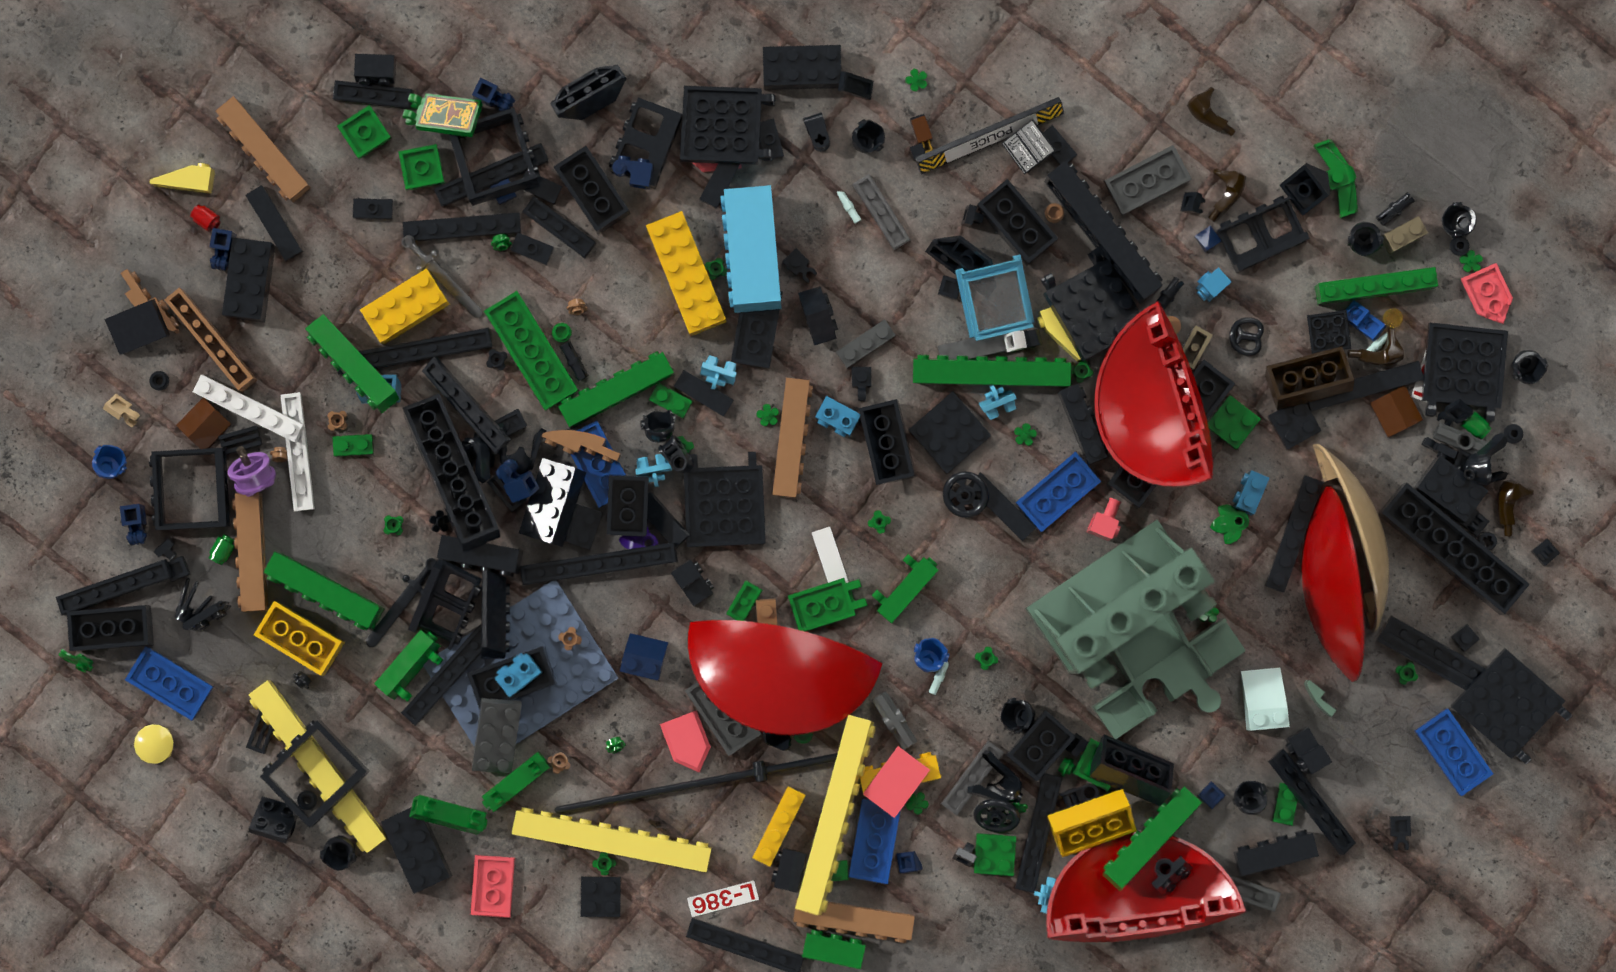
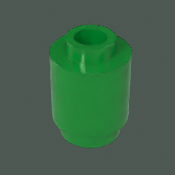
M1475 411L1461 425L1474 437H1478L1481 440L1491 430L1489 423Z
M225 534L223 537L218 536L209 552V559L220 565L227 562L235 548L234 539Z

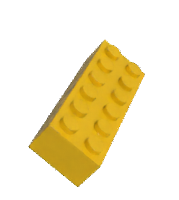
M680 211L646 225L690 337L726 323V318L683 212Z

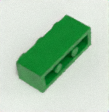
M812 929L811 932L806 934L802 957L861 969L866 945L862 943L861 939L850 938V941L844 940L842 935L831 933L830 937L823 935V931Z

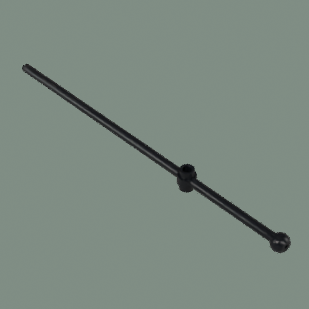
M838 753L765 766L764 761L753 762V769L566 804L557 806L554 811L557 814L750 777H755L756 783L768 780L767 775L771 773L834 762Z

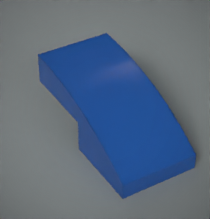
M1355 300L1346 309L1348 322L1373 342L1386 328L1383 322L1371 315L1369 310Z

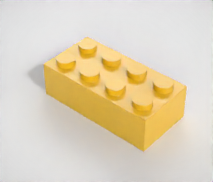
M426 268L361 308L360 311L379 342L385 345L447 307L450 303L430 271Z
M278 601L273 602L254 633V636L320 676L326 675L345 644L340 638Z
M1123 789L1048 815L1053 837L1062 858L1137 831L1131 807Z

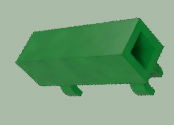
M907 554L903 561L913 569L888 598L878 590L872 594V597L881 604L877 612L891 624L938 571L936 568L938 564L930 557L928 559L923 557L918 563Z
M420 630L374 684L393 700L400 696L408 702L412 694L405 688L424 667V664L430 659L439 666L444 660L436 653L441 647L436 642L438 638L430 631L425 633Z
M537 752L481 796L484 799L482 804L488 811H497L550 769V764H548L540 752Z
M423 795L413 798L409 816L411 818L475 835L486 829V812Z

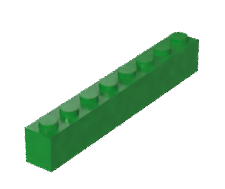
M917 355V358H913L912 382L1070 386L1071 362L1067 361V358L1056 357L1055 361H1047V357H1035V361L1027 360V357H1015V360H1008L1006 356H996V360H988V356H976V359H968V356L957 355V359H949V355H937V358H929V355Z

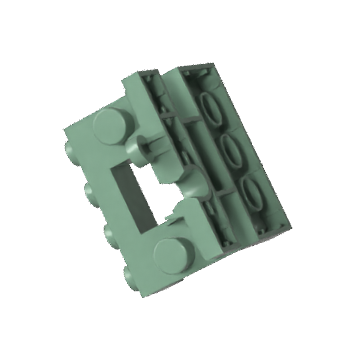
M1158 520L1153 521L1025 608L1068 673L1082 672L1087 679L1086 683L1090 689L1097 687L1117 672L1114 665H1110L1105 656L1107 654H1110L1127 679V683L1092 706L1114 739H1117L1158 711L1154 704L1144 697L1142 692L1144 683L1151 678L1157 679L1162 684L1164 694L1170 702L1190 690L1195 695L1197 706L1201 711H1216L1220 707L1221 697L1217 691L1209 687L1205 679L1246 651L1227 624L1225 618H1221L1189 641L1187 640L1172 610L1182 605L1190 621L1208 612L1217 603L1213 597L1209 596L1205 588L1215 581L1194 550L1189 548L1184 552L1170 539Z

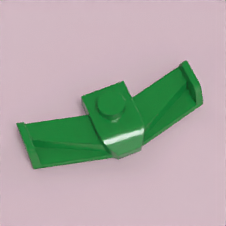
M1332 139L1315 144L1314 148L1330 169L1326 171L1328 172L1330 191L1337 189L1339 218L1358 213L1355 186L1356 174L1353 167L1347 163Z

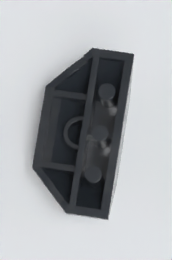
M618 64L597 67L563 86L550 104L558 118L584 120L617 100L626 77Z
M961 235L933 239L925 251L955 275V270L963 268L966 272L993 265L992 259ZM995 276L970 281L969 285L988 299L996 288Z

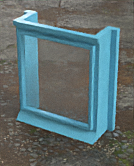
M1020 254L1012 256V261L966 272L963 268L955 270L970 338L974 337L978 341L1033 327L1034 317Z

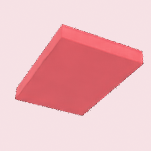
M898 746L866 788L863 795L895 818L930 769Z
M475 855L471 915L511 917L515 857Z

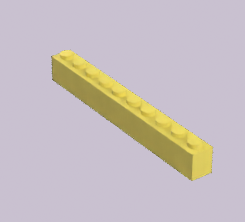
M267 680L249 694L251 705L256 710L259 708L263 714L261 718L267 725L271 724L275 730L273 734L279 741L283 740L286 744V750L292 746L290 742L298 734L302 736L307 731L305 729L306 726L271 680ZM313 736L291 755V757L295 756L298 760L296 764L303 773L307 772L311 785L315 789L318 787L322 794L320 796L324 802L346 782L345 778ZM353 789L333 807L334 810L332 812L338 820L342 819L345 823L344 829L350 836L354 835L357 839L356 845L362 852L366 851V853H369L388 839L384 830Z
M848 715L795 909L816 915H822V912H825L827 909L828 901L826 897L833 888V881L831 879L833 873H836L838 869V853L841 854L843 851L844 842H842V839L849 829L848 817L854 811L855 804L852 802L854 795L857 796L859 792V776L862 777L864 774V758L868 757L870 752L868 743L875 734L876 727L873 726L874 722Z
M526 807L516 810L512 834L702 872H707L712 850L711 847H708V843L697 841L695 845L688 843V839L678 837L677 841L670 840L669 836L664 834H658L657 837L649 836L650 832L638 830V833L630 832L631 828L619 826L618 829L611 828V824L599 822V825H593L591 820L580 818V822L573 821L572 817L567 815H561L560 818L553 817V813L541 811V814L533 813L534 809Z

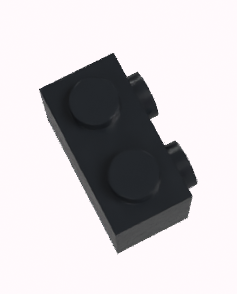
M355 54L354 78L356 82H359L361 85L378 83L382 86L395 84V55Z
M784 847L783 851H778L776 863L780 864L778 871L774 870L771 882L775 883L774 888L797 893L806 858L805 852Z

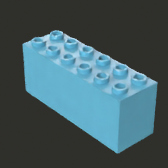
M771 185L724 189V195L721 196L722 212H726L725 215H722L724 231H727V234H724L725 250H729V253H725L727 269L731 270V272H727L728 288H732V291L728 292L730 308L734 307L735 313L782 309Z

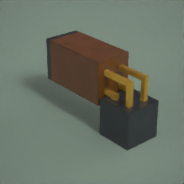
M924 114L910 118V123L918 143L910 147L914 161H916L915 157L933 150L930 143L933 138ZM928 142L930 150L925 151L924 143Z

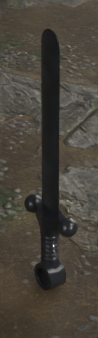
M429 558L426 561V566L415 580H411L409 575L402 577V580L408 582L409 585L367 637L366 645L368 647H375L418 591L422 595L424 589L421 584L437 562L435 558Z

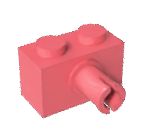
M1109 498L1104 514L1099 512L1093 514L1087 533L1107 541L1117 537L1121 526H1118L1119 520H1116L1115 516L1121 502Z

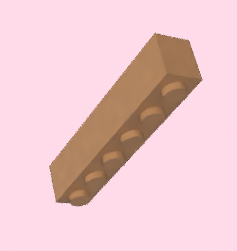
M234 96L216 110L219 115L217 117L218 121L224 127L227 125L232 130L229 134L236 142L240 140L244 146L241 147L248 156L253 155L256 159L254 164L260 171L265 170L269 174L266 178L273 186L276 184L281 189L279 193L286 201L290 199L294 203L311 189Z
M179 287L164 299L237 390L243 393L258 381L183 289Z
M786 378L773 496L796 499V495L801 494L802 483H798L799 475H803L804 463H800L801 455L805 456L806 444H803V436L808 434L809 424H805V418L810 416L811 405H807L808 397H812L813 386L809 385L810 380Z
M257 492L249 497L235 493V498L232 499L233 510H236L233 526L237 530L234 545L235 549H238V557L235 559L236 568L239 569V577H237V588H240L238 607L241 608V612L268 611L267 574L263 573L266 568L262 493Z
M828 902L825 912H822V915L795 909L793 922H797L796 926L808 928L810 924L816 925L818 930L828 931L829 927L835 928L838 933L847 934L848 931H855L857 936L867 937V934H874L877 939L887 940V937H893L896 942L906 943L907 940L912 939L915 916Z

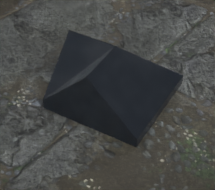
M1308 163L1304 164L1279 185L1286 195L1291 197L1290 200L1302 216L1331 194L1328 172Z

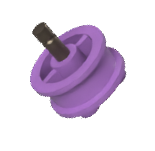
M243 446L236 449L240 458L230 465L228 476L231 480L235 481L234 488L239 494L248 497L253 496L255 493L274 484L276 472L273 467L269 466L270 459L267 454L262 452L247 454Z

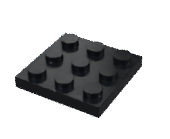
M953 391L908 429L946 474L991 437V434Z

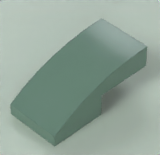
M1306 680L1304 685L1313 702L1327 716L1332 717L1336 709L1321 699L1325 691L1310 680Z

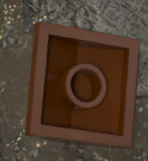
M1405 385L1370 402L1387 438L1423 420Z
M203 397L176 426L200 449H207L232 424Z

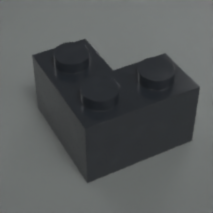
M819 286L798 293L814 346L837 339L835 331L838 330L835 319H831L834 312L827 292L823 293Z
M690 559L672 571L671 574L695 607L714 594L712 592L714 586L708 578L704 580L701 575L704 571L698 562L695 561L693 563Z
M1305 727L1285 739L1287 742L1285 746L1291 755L1294 754L1297 758L1296 765L1301 772L1314 774L1332 763L1323 745L1318 744L1309 727Z

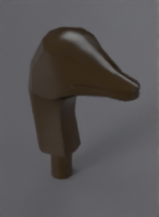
M1209 87L1203 93L1193 96L1188 102L1187 107L1199 122L1217 132L1223 130L1230 136L1235 133L1236 130L1227 124L1228 120L1217 116L1210 108V100L1214 92L1213 87Z
M1219 169L1213 170V173L1223 180L1226 185L1224 196L1213 206L1215 209L1208 217L1213 222L1216 221L1221 213L1225 214L1242 195L1246 183V176L1243 173Z
M1388 328L1386 343L1381 351L1348 350L1347 356L1348 358H1358L1362 362L1387 366L1403 360L1404 351L1395 336L1394 329Z
M1510 480L1503 481L1498 493V511L1500 524L1504 525V536H1512V525H1515L1513 513L1515 502L1521 497L1534 494V490L1525 488L1520 483Z

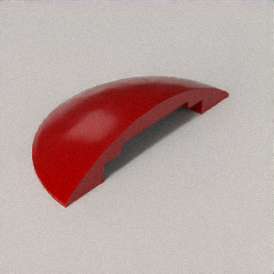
M1156 302L1129 321L1109 347L1097 378L1095 416L1101 438L1107 450L1119 465L1130 474L1155 485L1168 487L1190 486L1212 479L1213 456L1210 432L1202 399L1187 357L1161 304Z
M1328 486L1322 491L1306 530L1302 550V586L1306 608L1322 646L1342 673L1351 682H1355L1361 675L1364 657V620L1360 579L1354 544L1345 510L1335 489Z
M736 620L690 622L689 660L696 680L703 692L718 709L733 720L765 733L778 735L807 734L839 723L848 715H851L867 699L877 682L882 667L881 662L854 648L793 628Z
M1135 831L1082 850L1069 861L1052 888L1047 907L1046 928L1048 939L1069 942L1128 941L1164 936L1204 927L1238 916L1246 911L1237 887L1223 867L1199 847L1175 836H1171L1130 882L1119 891L1103 876V873L1106 871L1103 867L1110 860L1114 862L1119 857L1116 853L1124 845L1128 847L1132 843L1130 838L1137 832ZM1181 856L1193 867L1190 870L1191 874L1185 880L1181 879L1176 884L1177 887L1174 891L1163 895L1151 884L1159 877L1155 872V865L1163 858H1167L1174 863ZM1171 868L1166 871V874L1170 873Z

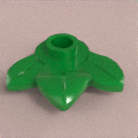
M1221 505L1218 507L1220 516L1212 522L1210 528L1217 533L1224 534V543L1231 544L1240 539L1242 530L1248 527L1249 516L1243 511H1237L1231 505ZM1237 517L1242 518V524L1239 525L1236 523Z
M61 649L59 656L63 660L75 664L76 669L81 672L92 671L94 662L82 654L74 656Z

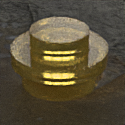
M1391 308L1383 314V322L1389 328H1396L1403 321V315L1398 309Z

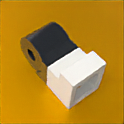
M1039 329L1014 331L1004 335L1007 353L1043 345ZM1012 337L1015 347H1013L1010 342Z

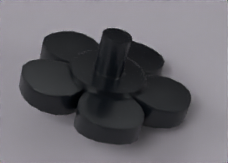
M437 510L436 516L432 515L429 518V522L433 524L431 529L434 532H439L440 530L445 532L448 529V525L445 523H449L450 520L447 515H444L442 510Z

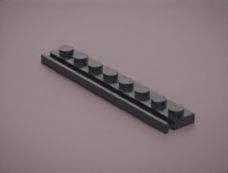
M1392 615L1376 639L1464 690L1485 669V667Z

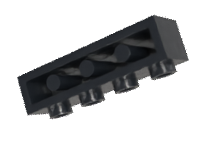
M1076 384L1059 391V398L1086 464L1091 465L1108 457L1106 453H1109L1104 442H1101L1098 426L1092 420L1094 413L1091 406L1086 405L1084 399L1087 396L1083 387L1079 388V385Z
M1306 829L1295 832V836L1288 837L1287 834L1278 836L1276 841L1269 842L1267 839L1256 842L1257 846L1249 847V844L1237 847L1238 851L1233 852L1240 876L1319 856L1314 835L1312 832H1307Z

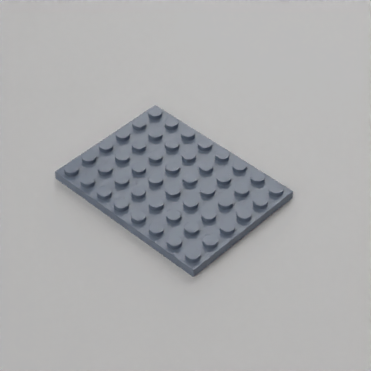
M557 580L549 582L510 607V614H506V621H510V633H506V640H510V650L506 652L505 659L544 646L557 681L556 685L514 699L522 703L517 744L613 683L619 677ZM569 627H574L576 634L582 638L581 644H576L572 647V650H566L563 642L558 639L559 634L568 631ZM473 632L463 637L458 645L454 644L451 650L446 648L438 653L444 659L439 666L430 659L424 664V668L431 678ZM480 654L443 696L474 746L480 710L467 673L505 659H481Z

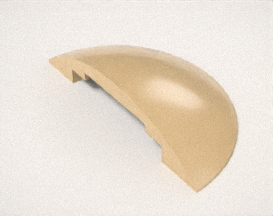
M1313 444L1324 482L1338 478L1362 540L1373 591L1361 594L1371 631L1375 632L1382 620L1389 586V555L1384 531L1372 500L1355 475L1325 447L1320 444Z

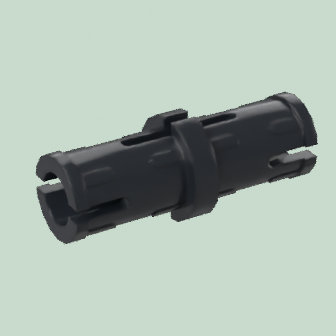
M1406 192L1396 202H1391L1387 209L1377 215V220H1381V225H1386L1392 218L1401 215V211L1415 202L1413 197L1408 199L1410 194Z
M1173 277L1167 288L1160 292L1161 296L1156 301L1161 304L1163 310H1165L1170 302L1174 301V296L1184 285L1182 281L1178 282L1180 279L1177 277Z
M571 341L560 346L568 361L567 365L573 370L577 381L579 382L587 378L589 374L585 370L581 362L582 358L576 353Z

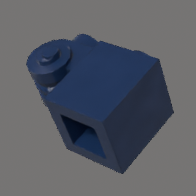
M481 77L472 93L474 100H481L483 104L491 108L494 105L501 112L511 109L513 107L512 104L516 101L510 93H500L497 85Z
M619 155L618 160L613 163L615 175L623 177L628 172L631 174L630 187L650 190L654 168L650 160L638 159V161H630V157Z
M212 229L209 246L215 251V255L210 258L212 269L227 270L232 237L236 238L237 236L233 231Z
M508 459L497 469L496 474L500 480H503L506 494L514 503L532 496L539 489V486L531 471L519 475L516 473L518 463L513 459Z
M145 505L120 506L122 526L129 528L128 535H126L131 546L145 544L147 533L144 531V525H147Z

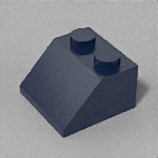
M630 633L620 672L659 681L668 642Z

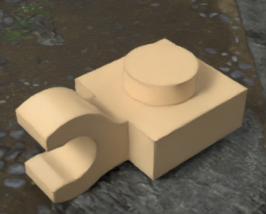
M117 394L107 401L103 407L105 411L118 420L123 417L126 424L130 427L137 424L136 420L140 417L136 411L131 410L132 404Z

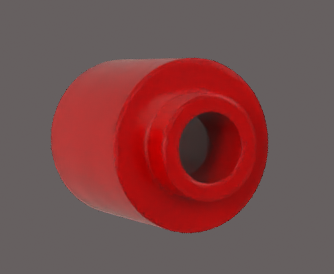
M198 204L190 214L193 221L208 232L212 231L213 228L217 229L221 223L219 221L220 216L205 205L201 206Z

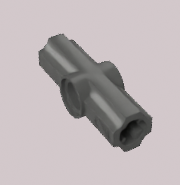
M1438 423L1433 434V439L1450 445L1456 450H1462L1470 454L1477 453L1488 443L1468 432H1462L1443 423ZM1461 437L1467 439L1468 444L1466 447L1460 444Z
M886 691L872 700L883 717L882 720L890 733H893L903 750L918 742L908 727V722L899 708H896Z

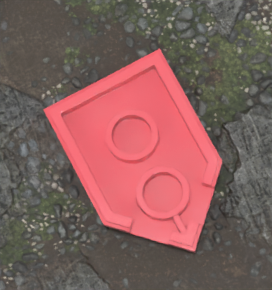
M1497 263L1461 278V282L1476 314L1504 324L1513 297Z
M697 710L660 724L674 762L700 773L711 746Z

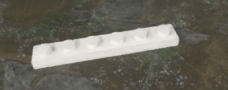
M202 374L193 390L194 393L296 443L305 427L304 424Z
M301 393L280 395L282 413L305 425ZM304 427L297 443L285 438L294 512L315 509L306 429Z

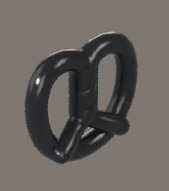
M1245 317L1234 322L1230 330L1229 339L1231 347L1236 352L1245 356H1254L1260 352L1262 347L1261 337L1264 332L1261 321L1256 318ZM1245 323L1255 324L1258 327V332L1256 334L1243 332L1240 325ZM1241 340L1254 341L1256 347L1253 350H1245L1238 344Z

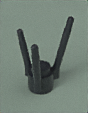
M189 578L185 581L179 604L175 610L177 612L175 618L183 623L199 614L212 599V596H209L193 613L194 608L189 605L199 585V582H195L186 603L183 604L190 582Z

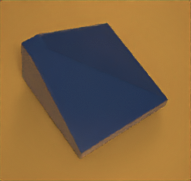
M1211 225L1194 236L1205 252L1221 242V239Z
M915 851L896 854L900 873L923 869Z

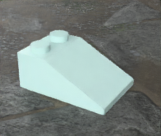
M1270 668L1241 671L1246 730L1289 727L1288 707L1281 669Z

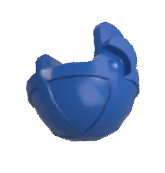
M100 445L95 449L92 468L99 477L112 479L127 470L126 457L119 447Z
M936 638L924 639L919 644L916 643L914 647V652H916L914 656L915 663L923 672H936L942 668L944 662H948L950 653H947V648Z

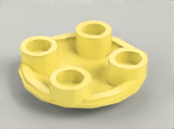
M152 724L145 726L138 732L135 737L134 747L136 754L141 760L157 764L171 756L174 741L168 728Z

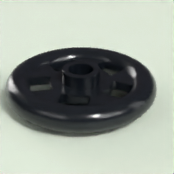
M967 471L958 472L946 481L943 488V501L947 509L954 515L962 518L975 517L986 508L989 501V489L979 475ZM967 479L975 482L973 487L965 485ZM957 482L961 487L955 492L952 487ZM975 491H981V500L975 499ZM967 492L969 494V497L964 498L962 496V493ZM956 497L960 504L955 506L951 500L952 498ZM973 503L974 508L966 510L965 505Z
M1000 799L985 800L979 803L973 812L976 823L981 828L990 832L1003 833L1011 831L1019 825L1021 820L1019 810L1013 804ZM981 814L987 815V818H982Z

